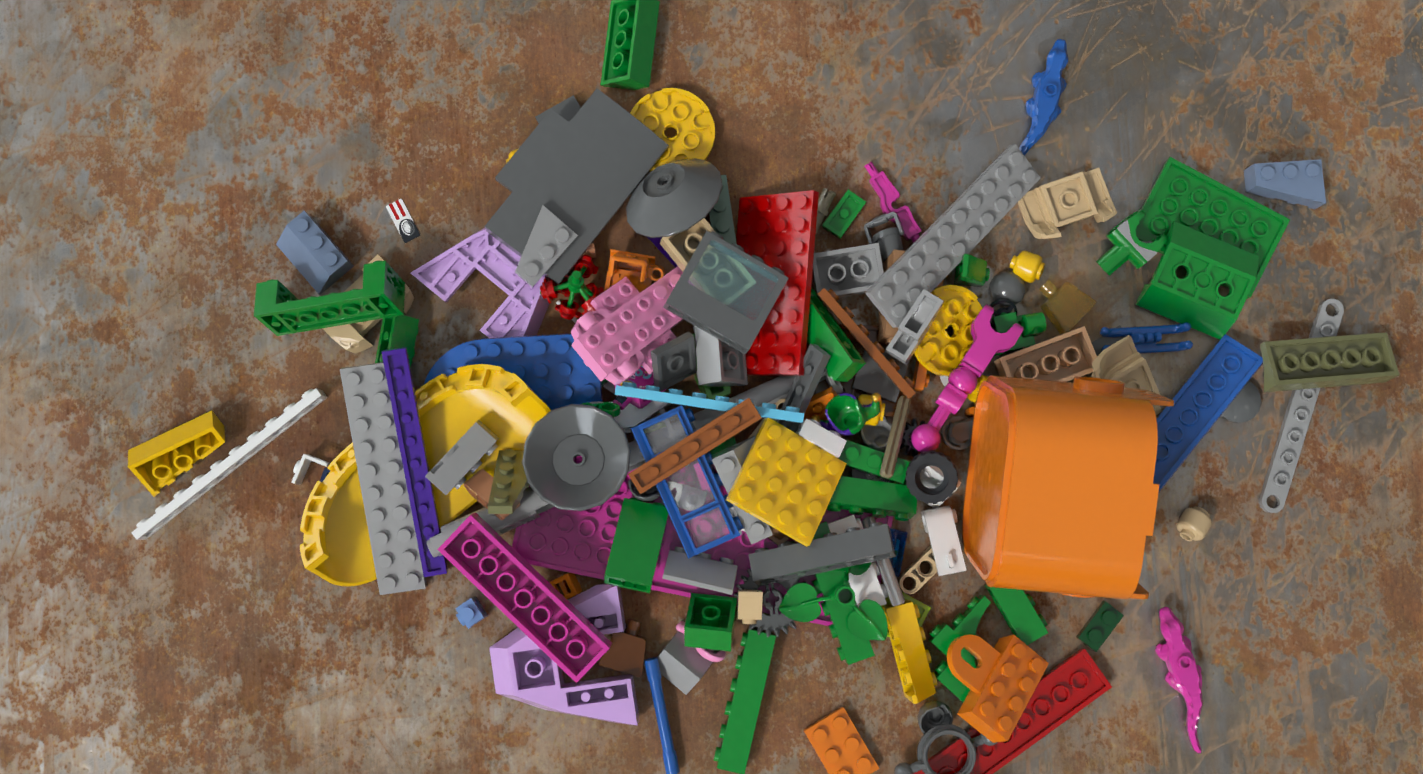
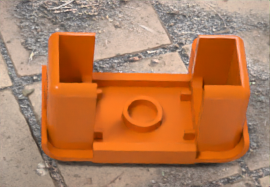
M610 249V261L604 291L624 277H627L639 293L652 285V280L658 281L660 278H663L665 270L662 266L655 265L656 256ZM654 270H659L661 276H656Z

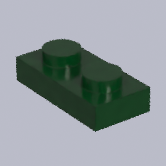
M1102 601L1076 638L1097 652L1124 615L1106 601Z

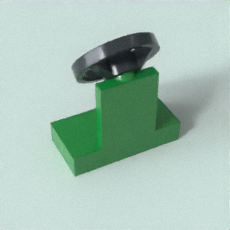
M998 299L989 306L993 308L999 303H1009L1011 305L1007 308H999L997 311L994 310L992 314L995 316L993 317L994 324L990 322V325L996 329V332L1006 333L1010 327L1018 323L1017 307L1009 299ZM1020 335L1010 350L996 353L994 356L1033 346L1036 344L1034 336L1022 338V335Z

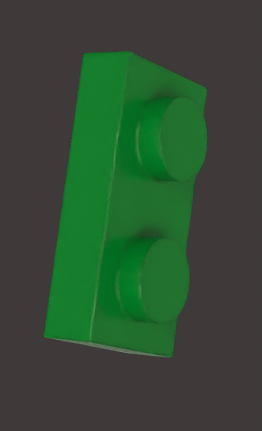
M848 189L822 227L838 239H841L866 204V201Z

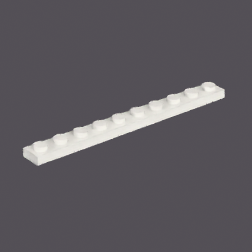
M317 388L306 391L301 396L303 399L296 404L288 405L280 417L270 419L262 431L254 432L247 438L248 442L233 448L228 453L230 456L225 460L215 462L207 474L199 475L192 481L193 485L178 491L170 503L160 505L155 510L156 514L141 520L136 525L138 528L131 532L136 540H146L328 398L326 394Z

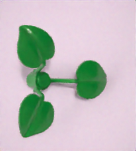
M871 562L837 569L838 571H845L844 585L839 586L835 590L834 596L817 598V591L813 586L807 583H798L787 591L779 605V611L786 617L799 622H810L821 614V607L818 602L836 600L843 606L851 605L855 609V611L849 614L847 620L848 628L855 637L863 640L881 641L886 640L888 625L882 607L870 599L862 601L858 607L854 602L855 592L849 587V572L853 575H861L869 569Z

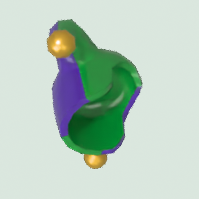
M879 393L872 394V403L862 405L852 394H839L833 397L826 406L825 415L828 420H821L817 415H813L810 419L818 421L821 427L828 431L832 430L843 435H854L864 427L866 421L880 413L879 401L881 400V395Z

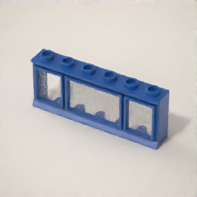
M680 405L631 428L645 462H648L697 431L693 424V421L696 419L691 408L687 409L685 405ZM710 451L656 484L688 559L743 534L741 529H744L739 517L734 516L731 509L734 506L726 501L728 494L725 495L720 476L713 469Z

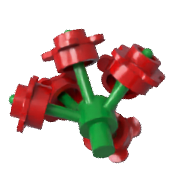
M584 255L574 265L572 275H566L559 285L553 280L547 281L545 278L542 286H540V294L543 299L547 298L548 303H552L554 298H558V293L569 297V300H562L560 305H556L555 310L560 312L562 318L571 320L573 317H581V314L584 315L588 311H596L590 303L604 292V288H598L594 283L584 284V278H589L591 274H597L598 267L593 264L592 258ZM575 293H581L580 301L583 303L581 305L584 309L583 313L578 311L579 305L573 301Z

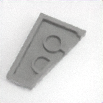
M542 205L515 270V273L532 288L578 236L544 205Z

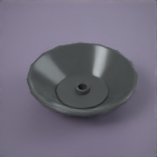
M697 158L676 160L657 167L641 181L631 194L626 207L628 224L636 233L650 238L669 237L688 230L705 218L718 202L723 187L720 171L711 162Z
M570 404L551 410L535 423L524 444L522 464L528 484L541 500L558 509L584 511L602 505L619 491L629 472L631 450L625 431L612 415L595 406ZM577 456H581L583 458L582 462L579 464L575 463L574 461Z

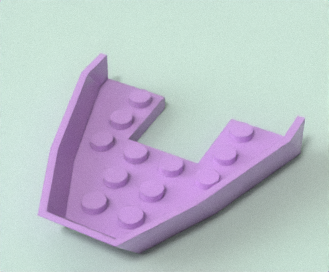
M485 228L411 272L414 277L446 303L475 269L509 296L480 329L488 338L537 335L549 305L547 298L543 299L540 294V286H542L545 278L547 281L551 279L543 275L533 288L515 273L521 257L486 232Z

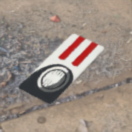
M402 199L386 206L404 243L420 236Z

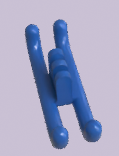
M1188 322L1161 326L1103 327L1100 330V335L1103 337L1131 336L1139 353L1175 352L1188 350L1193 347V343L1190 340L1156 344L1162 340V334H1176L1189 331L1191 324ZM1104 345L1101 348V352L1109 347V345Z

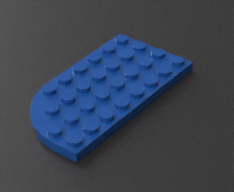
M571 333L483 338L462 343L438 359L430 369L423 384L425 385L441 374L449 376L457 373V368L488 364L502 367L505 371L516 374L550 410L570 404L603 402L601 381L585 365L584 360L571 346L574 342Z

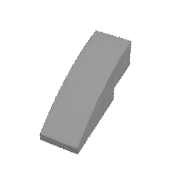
M923 289L899 325L897 333L886 348V352L907 365L929 330L944 301Z

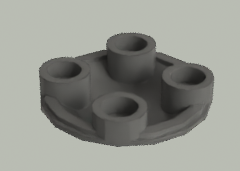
M1249 381L1221 417L1236 423L1247 422L1254 418L1261 406V396L1257 387Z

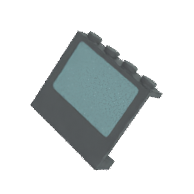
M706 231L663 308L746 354L780 295L788 277L779 268H771L764 264L760 257L750 256L743 252L744 249L741 246L724 241L720 234Z

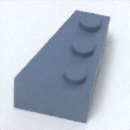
M1321 159L1258 163L1244 170L1247 193L1270 199L1284 200L1290 204L1308 206V208L1314 210L1326 204Z

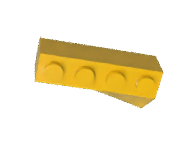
M213 411L207 412L129 449L128 468L152 496L155 497L165 485L169 486L176 481L178 475L184 471H189L195 462L199 459L203 460L225 443L224 425Z
M905 600L903 604L897 606L889 604L882 608L886 615L888 632L904 696L913 704H917L936 693L934 686H937V679L934 672L930 671L929 663H932L929 650L924 648L923 641L926 640L923 627H919L917 618H920L918 606L916 604L913 605V602L910 600Z

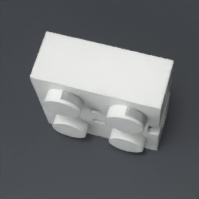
M806 418L803 423H800L796 434L836 458L840 457L847 442L841 438L839 433L826 430L821 427L818 421L813 419L808 420Z

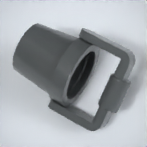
M895 212L884 213L864 225L869 244L879 243L883 262H885L894 249L904 251L901 236L905 232L899 215ZM893 218L895 219L898 228L882 230L872 237L871 228L880 226Z

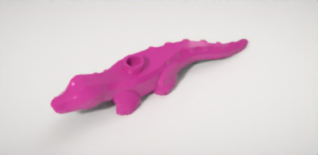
M1166 606L1159 610L1160 630L1166 640V644H1157L1155 652L1160 659L1166 662L1169 672L1165 675V681L1173 689L1181 693L1185 700L1188 737L1193 749L1197 753H1201L1202 750L1197 737V725L1203 702L1201 690L1202 669L1196 664L1190 639L1182 635L1184 632L1183 624L1173 614L1171 609Z

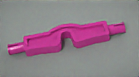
M869 162L864 167L871 176L869 180L871 186L880 198L882 212L885 214L890 212L898 214L905 232V239H911L914 243L920 237L921 229L914 220L909 207L904 205L898 209L892 208L891 204L900 197V194L883 171L878 172L873 162Z

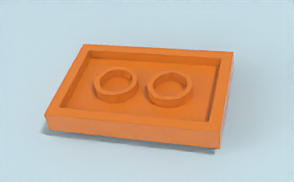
M843 706L803 730L828 774H872L880 769Z

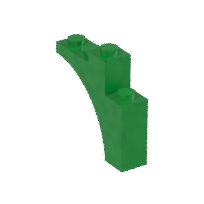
M983 595L974 596L966 605L968 609L963 614L959 613L952 620L953 626L951 628L945 623L935 625L929 633L931 637L928 641L947 657L948 648L953 640L960 636L976 634L980 619L991 601ZM963 648L961 650L962 658L972 667L976 668L974 656ZM942 660L935 668L936 679L963 703L970 689L951 673L947 661Z

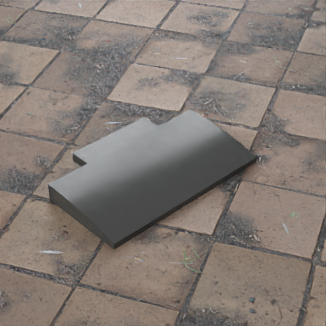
M599 89L593 92L570 122L551 109L495 177L498 183L512 193L484 226L486 232L521 257L542 205H544L578 235L544 274L559 285L668 149L669 145Z

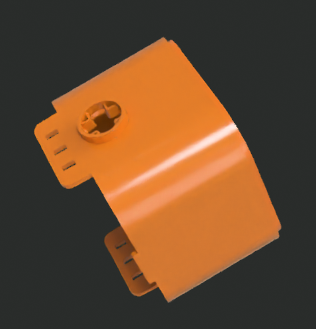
M990 375L986 381H983L977 394L974 409L962 515V542L966 556L987 585L995 588L1059 593L1081 598L1148 599L1149 592L1138 582L1143 564L1146 536H1153L1159 484L1153 483L1158 445L1157 420L1153 405L1174 406V400L1148 390L1124 388L1125 383L1121 381L1094 377H1074V383Z

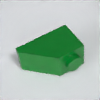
M964 254L962 261L955 267L954 285L982 287L985 281L989 280L990 275L987 261Z

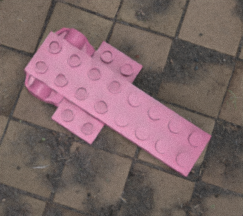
M678 266L641 293H639L627 277H624L591 301L590 304L596 311H588L576 321L571 330L574 339L571 346L601 382L606 379L614 385L621 384L633 376L641 365L649 375L652 374L651 351L677 338L670 329L684 319L666 310L663 306L683 273Z

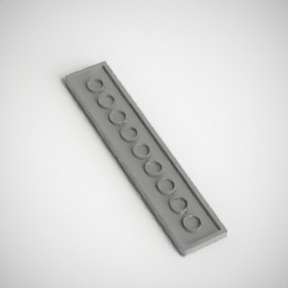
M1016 144L1009 145L865 292L893 328L901 324L923 289L931 293L962 261V256L968 254L1038 182L1040 176Z
M384 363L341 368V380L379 594L385 595L426 589V577L423 575Z

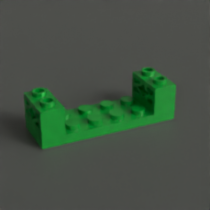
M374 261L373 263L364 264L362 289H352L342 293L334 292L319 297L310 296L307 299L301 300L291 293L279 280L271 279L256 284L254 317L276 336L404 315L405 282L386 261Z

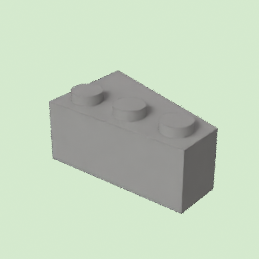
M480 420L476 421L425 477L445 495L453 487L458 490L467 480L464 477L469 470L473 473L482 464L480 458L485 453L489 456L498 447L495 442L499 438Z

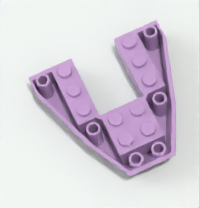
M610 584L595 585L568 599L603 635L624 632L626 624L619 586ZM516 628L489 647L496 694L548 711L621 724L638 725L639 713L633 675L626 674L578 681L577 683H564L562 669L519 628Z

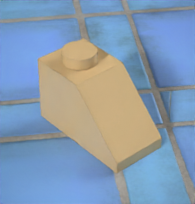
M738 589V619H742V624H756L757 620H762V590Z

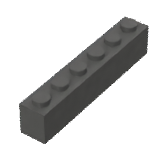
M882 522L872 523L869 525V528L864 529L858 527L846 530V533L842 534L827 533L823 535V538L815 540L813 538L810 546L807 547L801 543L792 545L791 543H782L777 546L778 548L770 550L769 548H759L755 550V553L749 554L753 582L758 587L896 557L891 530L888 524H883Z

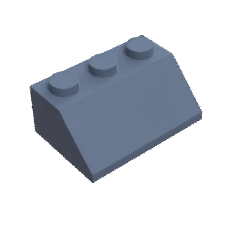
M306 211L301 212L286 225L276 243L319 295L354 267L351 261Z

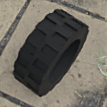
M935 450L924 451L919 455L917 454L910 461L906 471V485L911 495H914L918 501L921 500L926 504H938V502H944L953 495L954 490L957 488L958 471L955 463L944 453L935 452ZM936 466L941 469L944 479L939 487L927 488L921 483L920 473L925 467Z

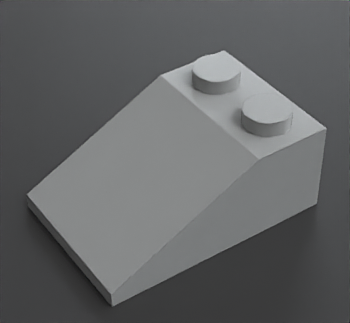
M879 243L814 253L813 277L816 294L823 288L827 291L831 288L840 299L863 294L884 274Z

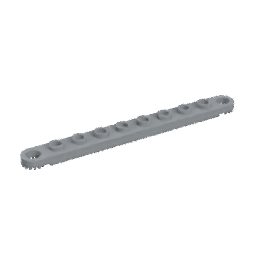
M1328 299L1319 305L1309 338L1337 336L1344 313V308L1340 301ZM1328 304L1336 308L1334 316L1327 314L1326 307ZM1320 388L1292 390L1258 502L1260 508L1267 513H1277L1285 505ZM1270 495L1277 499V505L1273 508L1267 505V498Z

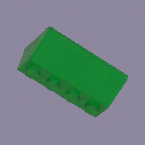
M611 0L601 86L628 90H638L650 86L660 1Z

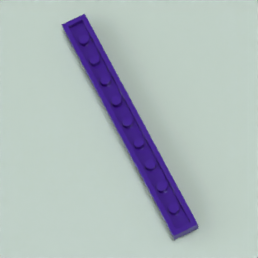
M407 347L383 350L382 358L424 577L447 574L446 558L443 555L434 558L427 546V540L440 534L441 531L432 482L425 477L429 472Z

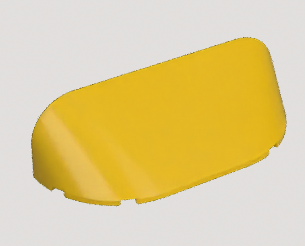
M488 364L457 368V373L449 376L441 374L415 392L429 471L478 420L499 438L495 442L498 447L489 456L485 453L480 458L482 464L473 473L470 470L466 473L464 477L467 480L481 469L494 477L499 450H524L525 441L535 423L551 411L516 374L507 372L502 367ZM352 442L329 464L327 468L330 472L324 481L316 482L306 503L300 531L304 533L303 543L300 544V552L305 569L338 586H357L377 579ZM432 483L440 531L441 526L452 522L477 502L466 490L464 483L458 490L453 487L447 495Z

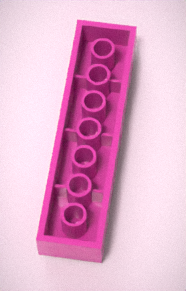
M476 512L471 514L437 549L576 683L611 647L612 642Z

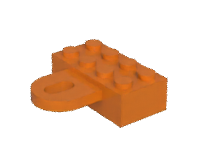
M970 634L956 638L948 648L947 663L951 673L970 689L957 714L992 743L1008 741L1049 663L1015 635L999 638L994 648L976 635ZM963 648L977 659L978 664L976 668L972 667L962 658L961 650Z

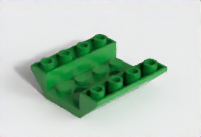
M1173 221L1167 234L1168 240L1164 253L1150 284L1144 285L1136 305L1180 324L1188 322L1191 324L1192 329L1221 340L1238 319L1256 280L1259 256ZM1182 265L1186 268L1187 274L1184 278L1179 279L1175 271L1177 267ZM1223 283H1226L1230 289L1226 296H1221L1218 292L1219 286Z

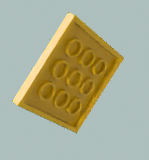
M765 418L726 501L807 547L810 546L847 463L773 419Z

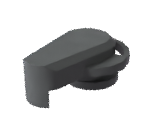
M955 416L948 419L942 427V441L955 450L969 447L973 418L967 419L962 416Z

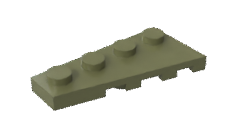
M499 450L488 502V514H513L523 497V491L530 486L522 464L524 450Z

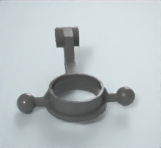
M939 724L928 729L921 737L917 747L918 761L912 764L899 763L895 767L894 774H913L920 770L925 774H939L930 767L927 755L931 743L942 735H955L961 738L966 745V763L955 774H970L976 760L975 748L983 744L993 746L997 742L992 743L982 734L971 738L966 731L953 724Z

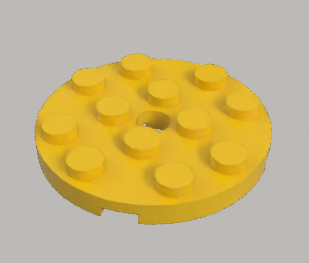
M663 88L660 91L645 95L630 112L631 115L669 145L668 149L649 172L676 160L697 158L706 161L709 157L715 141V124L706 104L693 93L678 88ZM672 127L676 129L677 135L675 137L667 138L664 132L667 128Z
M957 285L939 286L931 292L942 299L944 303L914 353L918 361L927 370L936 375L949 377L950 373L955 368H958L973 343L971 324L982 310V306L977 300L978 297L970 290ZM949 325L953 328V335L951 337L945 331Z

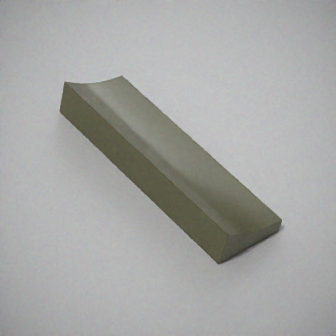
M1387 332L1266 341L1260 344L1264 366V392L1384 383L1399 376Z

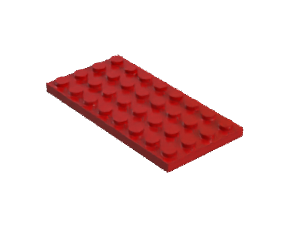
M817 191L740 197L736 244L744 249L743 252L750 256L760 257L764 264L771 268H779L788 277L752 346L746 353L747 376H804L805 368H803L807 345L819 192ZM743 265L756 284L733 302L730 308L751 320H756L776 283Z

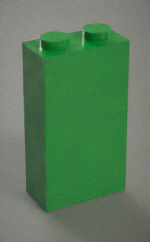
M634 497L630 499L624 498L605 571V584L646 593L651 592L669 515L665 505L657 502L652 504L646 503Z

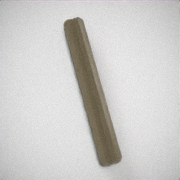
M900 396L898 399L880 470L881 477L890 479L894 474L911 405V398L908 399L905 396Z

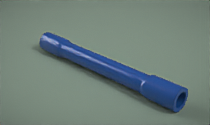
M658 657L645 659L644 663L647 679L650 683L663 749L666 774H678L680 769L671 735Z

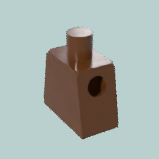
M628 619L624 632L613 633L610 640L612 645L602 656L599 662L600 666L642 677L647 638L638 635L642 622Z

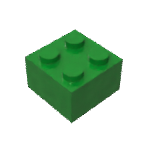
M691 593L684 627V647L731 652L737 618V598Z

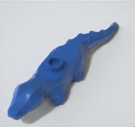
M1058 39L1049 51L1045 72H1038L1032 77V85L1035 88L1033 98L1026 101L1025 104L1027 115L1032 118L1031 128L1019 147L1024 156L1044 135L1050 123L1061 113L1058 103L1061 93L1067 86L1066 80L1061 75L1069 60L1067 44L1063 39Z

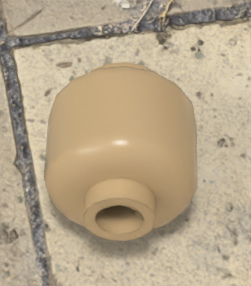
M1197 506L1186 508L1176 523L1180 536L1186 541L1202 540L1212 526L1210 514Z

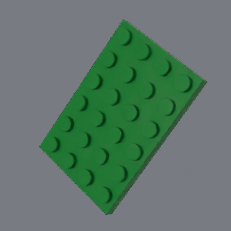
M1169 157L1141 208L1146 214L1136 228V236L1140 241L1144 242L1155 239L1163 233L1167 236L1173 221L1259 256L1257 277L1247 297L1248 299L1251 298L1290 219ZM1165 243L1158 252L1163 254L1167 244ZM1226 283L1221 284L1225 288L1229 289V286Z

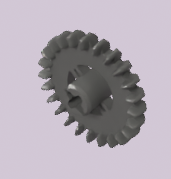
M748 568L749 577L741 575V579L745 583L736 584V586L741 590H757L759 587L753 582L751 569ZM800 578L778 583L782 584L788 591L793 585L799 583ZM774 583L770 584L771 591L774 596H778V600H775L774 605L775 614H773V607L770 602L765 601L770 593L768 584L763 592L762 603L769 609L770 616L762 613V620H757L756 624H750L749 630L757 626L758 635L763 630H766L767 637L770 636L771 631H774L775 635L779 637L780 629L785 634H788V626H791L793 629H797L794 623L795 620L786 617L782 613L778 614V608L783 597L774 588Z

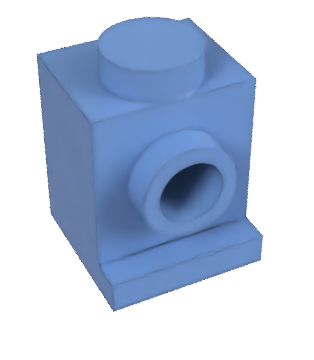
M476 597L470 598L455 608L458 612L456 614L457 619L463 626L466 625L468 629L488 616Z

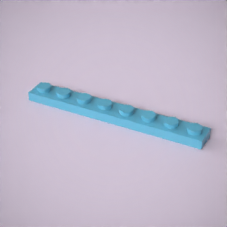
M622 382V386L616 385L615 395L724 412L729 411L744 401L739 399V403L729 402V397L716 396L715 400L706 399V394L692 392V396H685L682 390L669 389V393L659 392L660 387L646 385L645 389L636 388V383ZM762 403V407L755 406L761 417L803 423L804 413H799L800 408L786 406L785 410L776 409V404Z

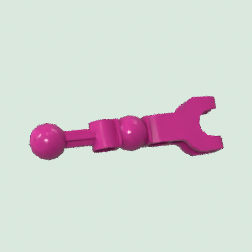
M988 304L982 308L971 324L973 343L958 368H955L950 373L948 384L935 402L939 405L927 424L919 425L913 430L911 442L915 449L919 452H929L939 447L941 442L939 431L950 413L956 415L968 394H971L976 389L977 379L982 375L996 353L1006 352L1015 345L1024 329L1023 326L1015 323L1006 333L995 332L990 325L994 309Z

